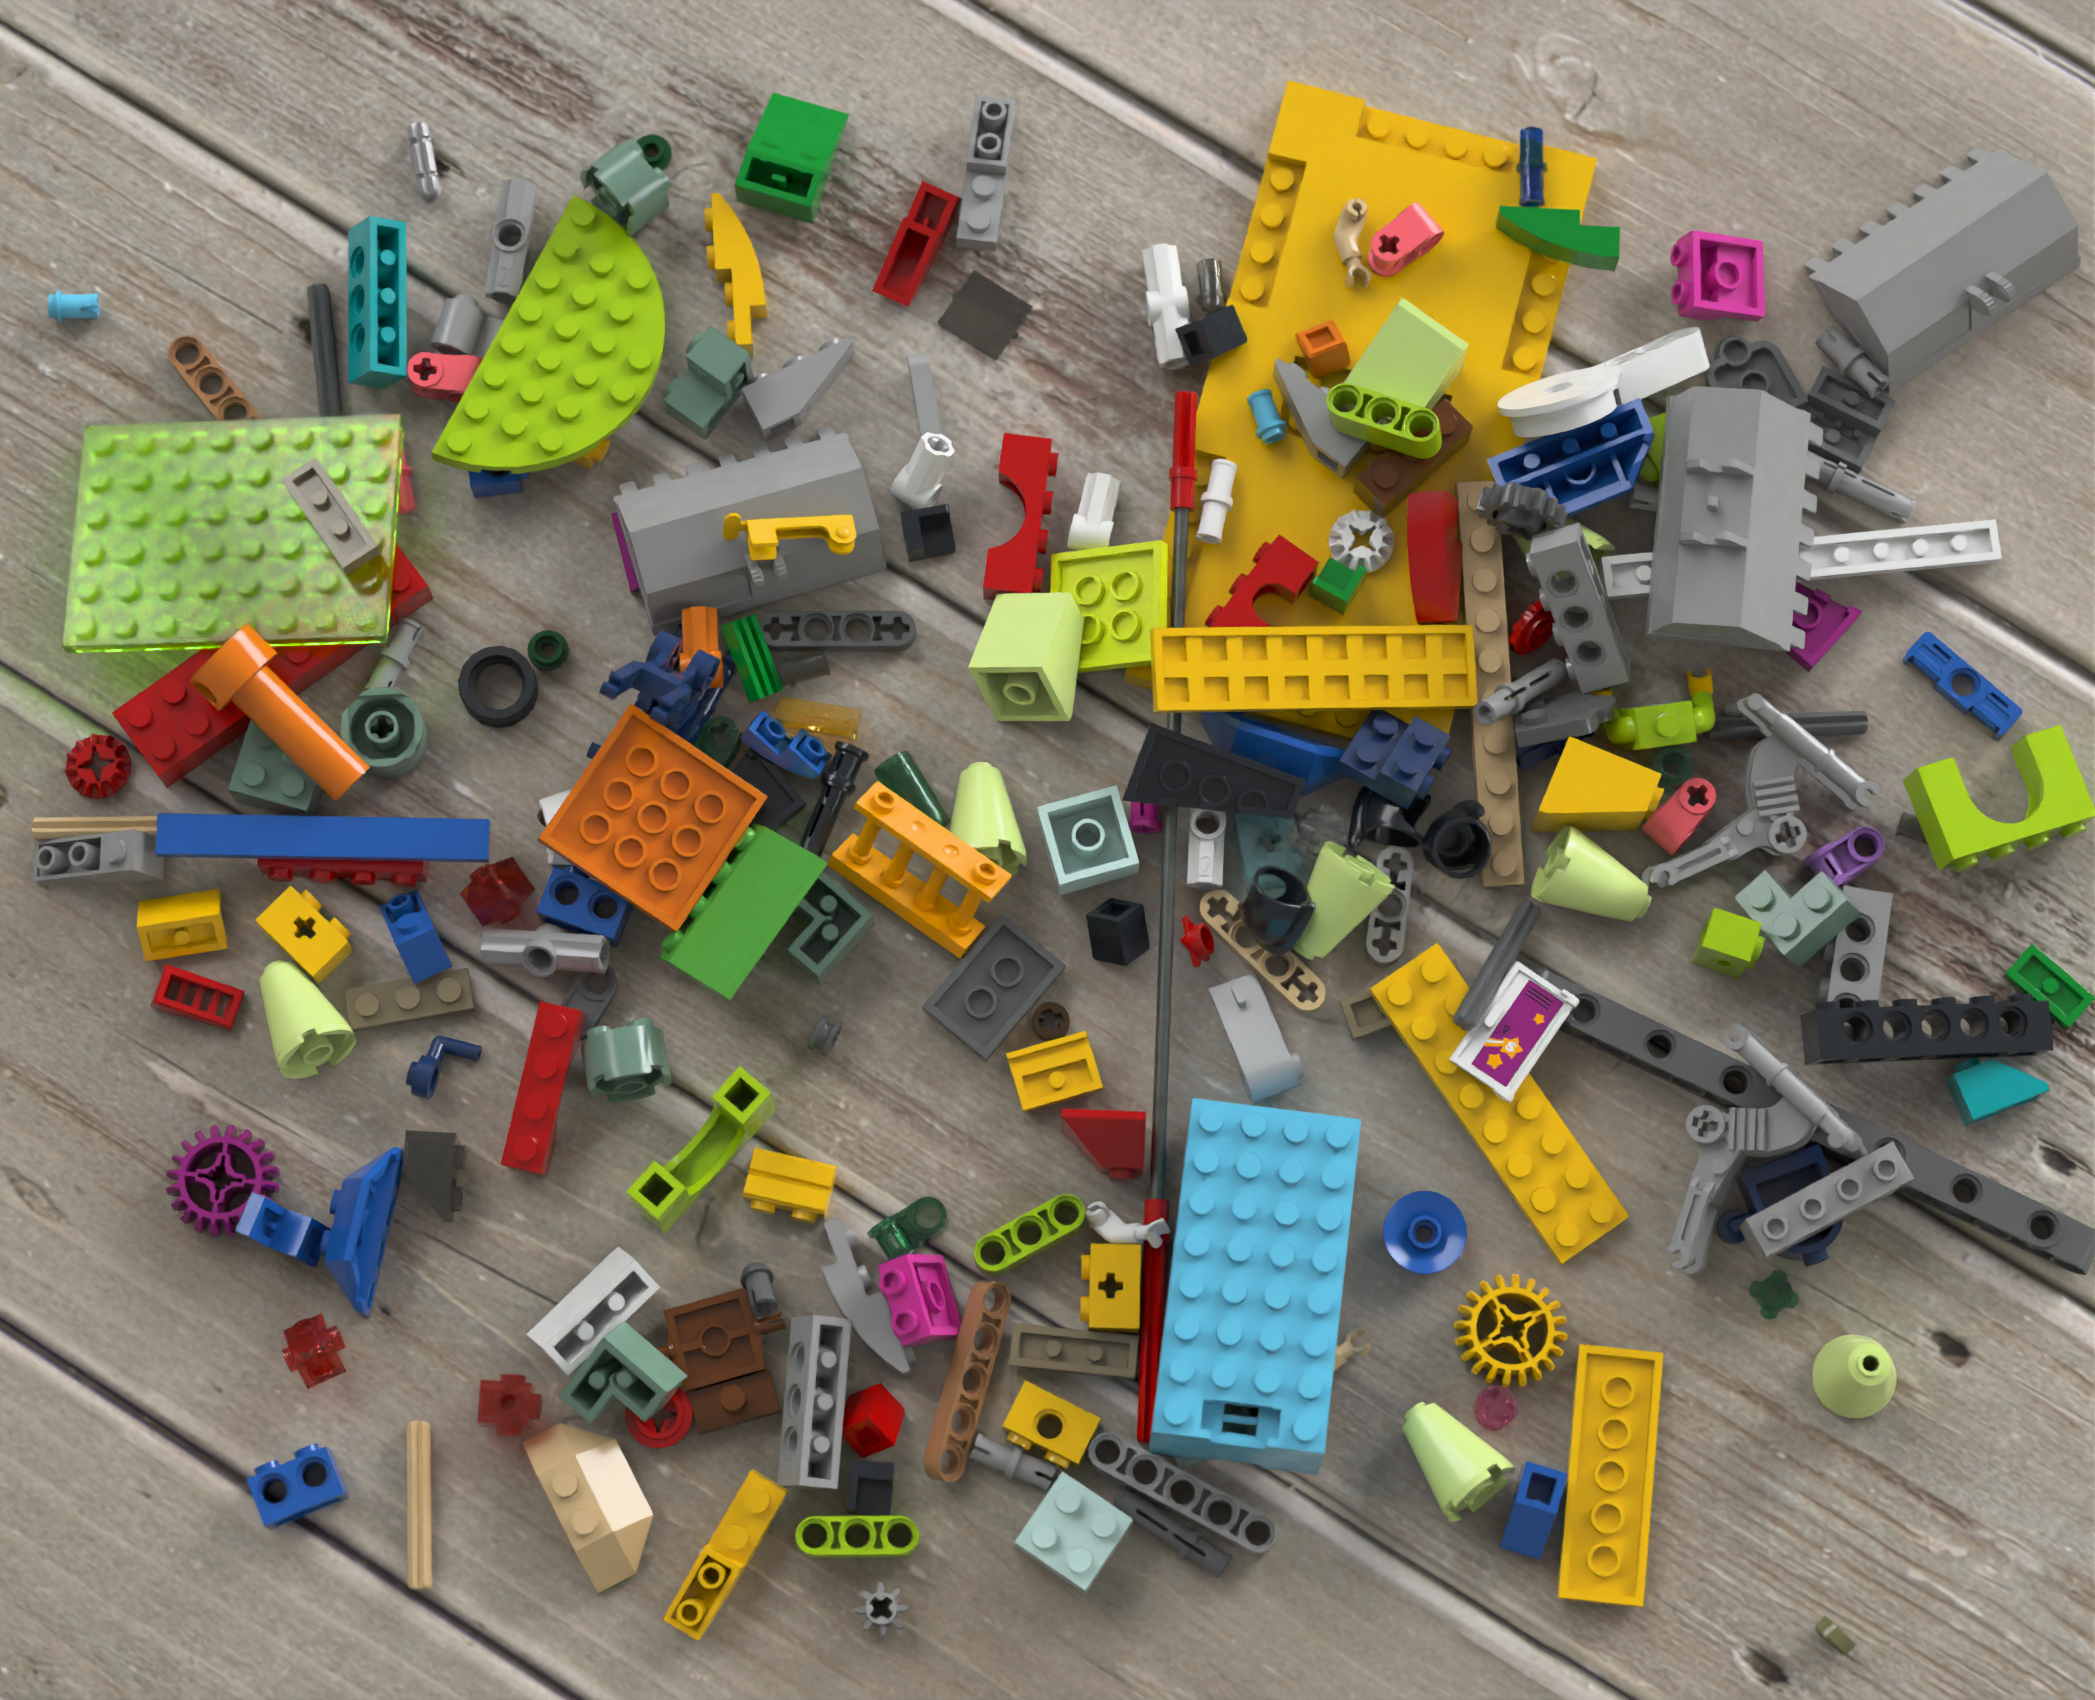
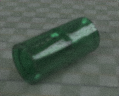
M909 751L895 754L882 762L874 770V774L881 784L944 828L951 822Z

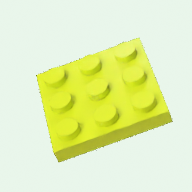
M1157 540L1051 554L1050 593H1071L1084 619L1077 673L1151 665L1150 630L1153 628H1167L1168 544Z

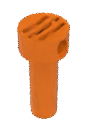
M246 624L196 672L189 683L218 711H221L232 701L336 802L370 767L267 666L277 655V652L249 624Z

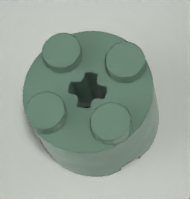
M629 139L625 143H618L580 173L584 190L591 185L596 195L591 199L592 204L609 215L624 229L626 228L627 236L633 235L669 207V198L666 190L671 187V183L665 173L657 167L652 169L644 159L643 150L633 139Z
M375 687L363 691L349 707L347 706L342 714L340 722L342 740L370 767L365 772L368 775L390 779L414 771L420 766L428 746V730L420 710L409 697L397 689ZM389 727L391 732L387 734L386 738L380 739L379 735L383 734V728Z
M635 1019L627 1024L628 1026L611 1029L609 1026H597L586 1032L587 1040L581 1045V1053L591 1099L599 1101L598 1094L608 1095L609 1102L633 1101L656 1094L655 1086L664 1082L665 1088L671 1084L672 1078L663 1032L659 1028L653 1027L651 1019Z

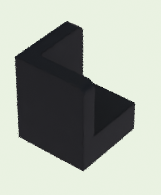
M1233 304L1209 312L1175 329L1190 366L1216 358L1247 342L1246 334Z
M948 504L900 512L909 562L950 555L956 552Z
M1110 898L1086 915L1092 956L1095 960L1127 966L1149 950L1150 944L1143 904Z
M851 1460L846 1509L849 1515L890 1516L895 1473L894 1463Z

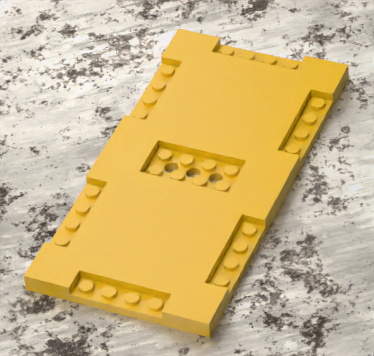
M1288 80L1231 293L1226 306L1234 305L1246 334L1247 342L1211 359L1196 413L1195 469H1197V482H1195L1194 511L1189 512L1185 628H1207L1204 624L1208 616L1217 605L1224 608L1232 597L1228 593L1232 584L1241 573L1248 576L1256 565L1252 561L1253 557L1265 541L1272 544L1280 534L1319 562L1317 574L1315 575L1318 577L1328 559H1334L1329 549V535L1339 516H1344L1353 509L1357 511L1370 510L1353 492L1356 477L1388 448L1372 443L1343 479L1310 455L1273 377L1274 364L1278 358L1287 365L1289 362H1292L1302 368L1308 375L1307 380L1319 389L1321 386H1324L1331 390L1337 384L1344 383L1402 297L1469 344L1462 371L1436 405L1446 398L1473 425L1470 439L1412 493L1446 490L1455 497L1454 486L1457 482L1495 481L1487 459L1524 445L1525 437L1514 435L1510 418L1500 414L1497 403L1502 397L1515 389L1540 380L1570 266L1568 263L1533 251L1497 229L1496 217L1499 206L1580 210L1581 224L1597 158L1523 139L1519 140V144L1443 126L1364 106L1365 99ZM1352 198L1354 201L1355 198L1364 200L1368 209L1366 221L1357 241L1362 256L1360 260L1361 265L1366 267L1372 275L1367 288L1364 287V280L1359 276H1353L1354 284L1352 288L1345 285L1348 268L1347 265L1342 263L1333 238L1342 208ZM1415 202H1419L1444 230L1443 238L1429 252L1416 258L1397 274L1391 277L1376 275L1368 265V255L1373 236L1377 231L1393 221L1405 208ZM1332 320L1347 343L1351 363L1348 367L1319 378H1314L1298 345L1295 334ZM1263 389L1271 390L1279 417L1287 424L1285 429L1286 436L1272 444H1264L1262 439L1257 438L1255 432L1258 427L1250 405L1246 400L1250 394ZM1213 460H1229L1238 466L1230 495L1233 499L1232 510L1226 514L1220 544H1207L1196 538L1203 506L1200 504L1202 493L1207 492ZM1408 497L1385 517L1391 531L1394 532V547L1389 560L1380 569L1366 573L1364 583L1344 615L1308 596L1310 582L1293 605L1278 595L1269 594L1260 597L1253 604V609L1257 616L1271 625V627L1420 625L1416 621L1409 574L1407 548ZM1170 511L1162 540L1168 544L1167 628H1170L1175 514L1173 511ZM1352 531L1355 540L1349 551L1361 545L1371 550L1368 542L1373 531L1366 532L1364 535ZM1461 578L1458 622L1426 625H1464ZM1151 665L1128 667L1125 672L1124 683L1153 690ZM1455 709L1385 711L1408 724L1416 716L1449 735ZM1371 710L1246 712L1244 714L1351 742Z

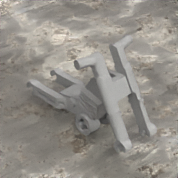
M1751 694L1738 701L1730 702L1725 707L1727 716L1746 717L1766 737V739L1760 741L1752 748L1748 756L1743 785L1747 810L1702 843V845L1661 864L1644 868L1639 875V879L1645 884H1649L1650 881L1655 883L1657 888H1663L1665 885L1672 886L1676 882L1720 862L1734 860L1754 848L1760 849L1761 852L1772 857L1791 854L1800 850L1806 842L1807 832L1802 821L1794 817V811L1800 810L1796 794V784H1794V770L1797 765L1804 769V774L1812 775L1836 795L1842 807L1849 811L1856 810L1857 805L1862 808L1868 807L1870 801L1865 798L1867 791L1871 795H1876L1881 790L1876 783L1866 781L1834 754V749L1826 748L1787 714L1779 712L1760 694ZM1781 830H1785L1788 838L1777 843L1775 835L1780 833Z
M1740 1024L1734 1026L1735 1032L1740 1034V1039L1734 1042V1040L1725 1036L1723 1037L1724 1045L1737 1052L1766 1079V1085L1769 1088L1773 1086L1783 1097L1777 1104L1768 1108H1730L1729 1113H1724L1714 1106L1700 1105L1689 1113L1686 1121L1687 1132L1697 1142L1700 1155L1691 1176L1668 1251L1673 1254L1681 1252L1682 1259L1674 1261L1672 1266L1678 1270L1685 1269V1272L1690 1275H1698L1706 1268V1254L1724 1198L1734 1180L1738 1177L1739 1171L1748 1156L1775 1157V1155L1801 1148L1811 1139L1816 1127L1829 1134L1828 1143L1831 1147L1846 1148L1855 1161L1867 1155V1149L1862 1143V1138L1839 1117V1114L1799 1077V1072L1796 1069L1792 1071L1787 1063H1783L1764 1045L1758 1035L1749 1032L1747 1028ZM1718 1123L1717 1131H1709L1707 1133L1708 1124L1716 1125ZM1695 1257L1696 1262L1693 1266H1691Z

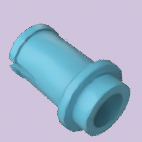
M57 290L56 294H49L48 296L49 318H57V322H63V318L99 319V305H97L99 295L98 293L62 294L61 290Z
M1263 389L1250 394L1246 400L1250 405L1258 427L1255 432L1257 438L1262 439L1264 444H1272L1282 440L1286 436L1285 429L1287 424L1279 417L1271 390Z

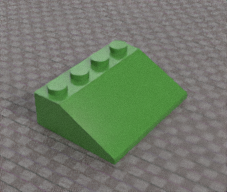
M755 823L751 828H746L734 846L736 850L727 862L724 861L711 880L712 883L705 893L701 895L677 932L670 931L661 944V948L664 950L658 956L696 986L728 1000L738 990L828 864L820 857L771 829Z

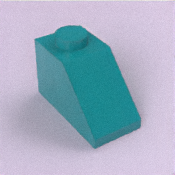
M1977 1057L1954 1066L1956 1073H1953L1946 1080L1966 1127L2039 1099L2050 1090L2047 1082L1993 1059L1979 1063Z

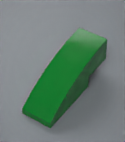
M1499 206L1496 228L1516 242L1537 253L1564 263L1590 269L1615 271L1620 254V227L1580 225V210Z

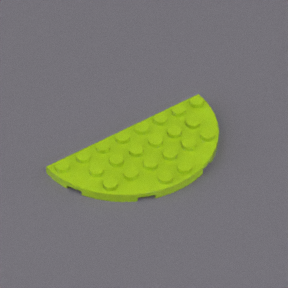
M575 195L572 196L432 451V460L451 467L481 473L482 469L494 471L511 470V474L537 472L576 460L597 449L601 441L612 435L618 428L622 429L641 408L657 378L663 357L665 311L661 290L648 259L631 236H627L626 230L609 215L591 203Z

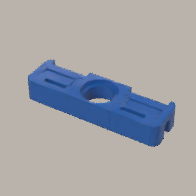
M1931 632L1923 633L1903 658L1904 664L1910 661L1936 683L1933 689L1964 715L1967 711L1971 712L1996 733L1993 738L1994 740H2000L2022 714V709ZM1957 676L1969 678L1973 684V692L1967 696L1956 694L1951 686L1952 679Z

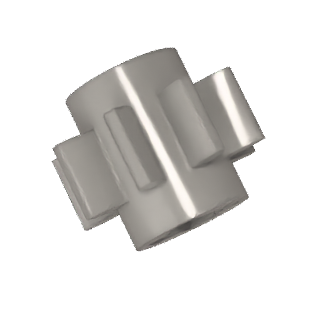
M879 1582L877 1586L878 1592L873 1595L862 1590L861 1594L867 1602L865 1607L856 1608L855 1613L867 1615L868 1620L863 1625L864 1631L869 1630L875 1625L879 1627L881 1636L885 1637L886 1627L892 1624L896 1628L902 1629L903 1626L897 1619L898 1613L909 1611V1608L904 1604L897 1605L895 1600L900 1596L901 1590L899 1588L888 1594L884 1592L882 1582ZM877 1600L883 1604L886 1600H889L891 1602L889 1606L892 1614L891 1617L886 1619L880 1616L877 1620L872 1618L875 1613L872 1606L873 1602Z

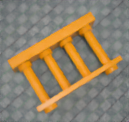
M876 781L854 806V809L867 817L859 837L852 833L831 855L827 865L961 959L981 937L986 928L985 925L973 918L981 900L983 899L990 903L1010 881L1012 875L886 786ZM881 828L901 841L892 860L873 847ZM914 852H917L935 865L926 884L906 870ZM948 875L968 888L960 907L939 894Z

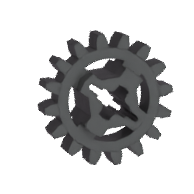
M1517 482L1507 483L1505 488L1498 484H1493V488L1484 487L1483 492H1480L1476 511L1479 512L1478 517L1487 519L1486 524L1496 525L1495 529L1499 533L1522 537L1525 540H1532L1533 535L1564 527L1567 517L1566 506L1557 504V498H1547L1548 493L1540 488L1522 486Z

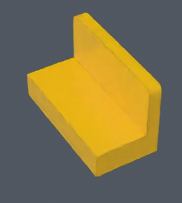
M220 889L139 901L137 931L145 962L227 949L228 939L221 914L222 896Z

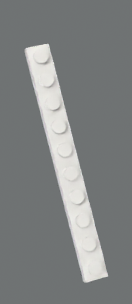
M1996 519L1814 537L1813 547L1799 545L1798 558L1811 563L1810 580L1997 563L2002 559ZM1653 552L1606 556L1598 560L1600 579L1608 600L1649 596Z

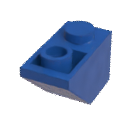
M417 889L409 893L398 894L391 898L388 903L379 906L414 984L452 967Z
M1528 1461L1523 1464L1499 1548L1534 1559H1541L1557 1514L1568 1473Z

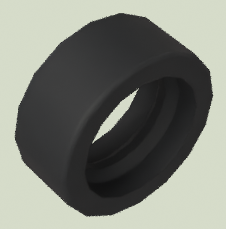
M504 646L485 647L472 654L462 666L458 679L459 694L468 713L481 724L495 728L512 726L525 719L534 708L538 696L537 678L528 659L517 650ZM504 664L511 666L522 679L523 688L520 697L513 705L506 709L494 710L487 708L478 701L475 695L474 684L476 678L483 669L490 665Z

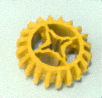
M1518 1274L1512 1275L1510 1287H1505L1502 1275H1496L1494 1278L1495 1290H1492L1485 1280L1481 1281L1478 1286L1482 1297L1473 1291H1469L1466 1294V1299L1473 1308L1467 1305H1459L1457 1313L1467 1318V1321L1458 1320L1453 1324V1329L1466 1332V1335L1459 1336L1454 1340L1456 1347L1469 1346V1350L1460 1356L1461 1361L1467 1362L1474 1357L1478 1362L1472 1367L1470 1372L1473 1375H1477L1483 1367L1489 1370L1485 1377V1383L1489 1385L1495 1379L1496 1374L1502 1375L1501 1387L1505 1389L1510 1385L1511 1376H1515L1519 1388L1525 1387L1527 1384L1525 1373H1529L1535 1382H1539L1542 1379V1374L1538 1366L1540 1365L1544 1370L1551 1372L1555 1365L1548 1355L1561 1358L1564 1350L1553 1344V1342H1565L1568 1334L1563 1331H1555V1327H1560L1567 1322L1566 1317H1552L1551 1315L1552 1312L1561 1306L1560 1302L1555 1300L1546 1305L1543 1300L1548 1296L1550 1290L1545 1287L1537 1296L1531 1292L1536 1283L1532 1278L1528 1280L1524 1289L1520 1288ZM1500 1299L1522 1301L1529 1305L1533 1311L1522 1315L1514 1314L1505 1304H1501ZM1485 1306H1488L1492 1312L1491 1318L1494 1322V1331L1485 1339L1479 1341L1476 1331L1477 1319L1480 1311ZM1502 1321L1506 1322L1510 1327L1519 1326L1527 1322L1516 1334V1337L1520 1338L1519 1341H1515L1511 1336L1501 1337L1493 1341L1505 1327L1501 1324ZM1541 1321L1544 1329L1543 1345L1540 1352L1533 1358L1529 1351L1530 1345L1526 1339V1332ZM1497 1348H1506L1511 1351L1515 1358H1519L1521 1363H1502L1490 1357L1486 1352Z

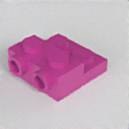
M1696 230L1690 231L1677 240V243L1672 247L1670 261L1678 269V281L1674 283L1671 291L1672 303L1678 305V316L1715 321L1720 317H1728L1755 322L1765 317L1763 241Z
M906 1254L877 1265L880 1273L879 1287L883 1296L888 1300L892 1312V1330L902 1346H921L934 1340H954L958 1337L962 1317L943 1255Z

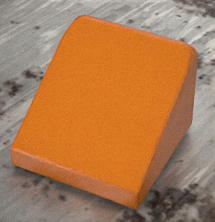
M1332 320L1295 334L1298 345L1314 378L1325 376L1350 365L1347 343Z

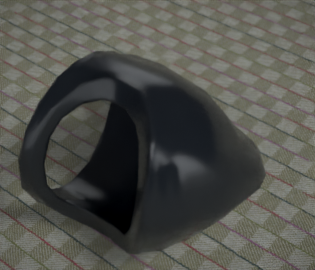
M1363 786L1357 794L1352 809L1348 847L1356 850L1364 839L1396 847L1417 848L1423 846L1424 837L1415 830V827L1430 805L1431 795L1427 793L1424 799L1416 796L1409 809L1406 810Z
M1465 800L1438 816L1429 825L1424 835L1423 853L1426 860L1452 878L1464 879L1480 873L1488 863L1492 847L1488 828L1479 818L1485 814L1484 807L1475 800ZM1473 867V869L1466 873L1452 872Z
M1264 866L1255 873L1245 901L1238 903L1237 908L1244 927L1256 942L1267 952L1281 956L1289 952L1302 937L1316 908V904L1310 902L1311 896L1307 887L1294 874L1278 866ZM1269 874L1280 878L1286 886L1284 894L1275 899L1269 897L1259 885V876Z

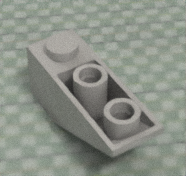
M851 337L842 341L839 338L832 339L824 343L819 348V352L806 358L804 356L794 357L783 365V369L771 375H768V373L756 375L746 383V387L741 388L744 403L765 442L800 426L854 356V346Z
M1278 358L1274 364L1273 377L1310 455L1343 479L1372 443L1336 430L1331 424L1326 402L1330 389L1321 386L1319 389L1307 380L1308 375L1302 368L1292 362H1289L1287 365ZM1343 406L1338 408L1340 412H1349Z
M135 829L35 841L33 882L130 884L163 880L164 857H157L155 854L156 836Z

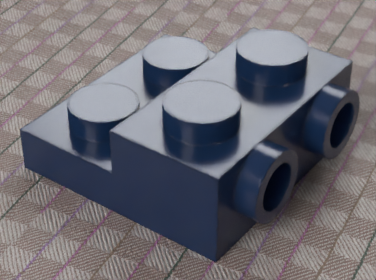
M1371 710L1342 755L1335 770L1408 810L1416 796L1424 799L1435 779L1430 775L1433 768L1441 771L1448 760L1452 749L1446 747L1451 736L1416 716L1408 724L1385 710Z

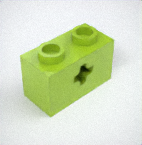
M1714 907L1702 927L1691 963L1739 979L1745 968L1752 970L1755 961H1758L1765 942V937L1759 936L1762 923Z

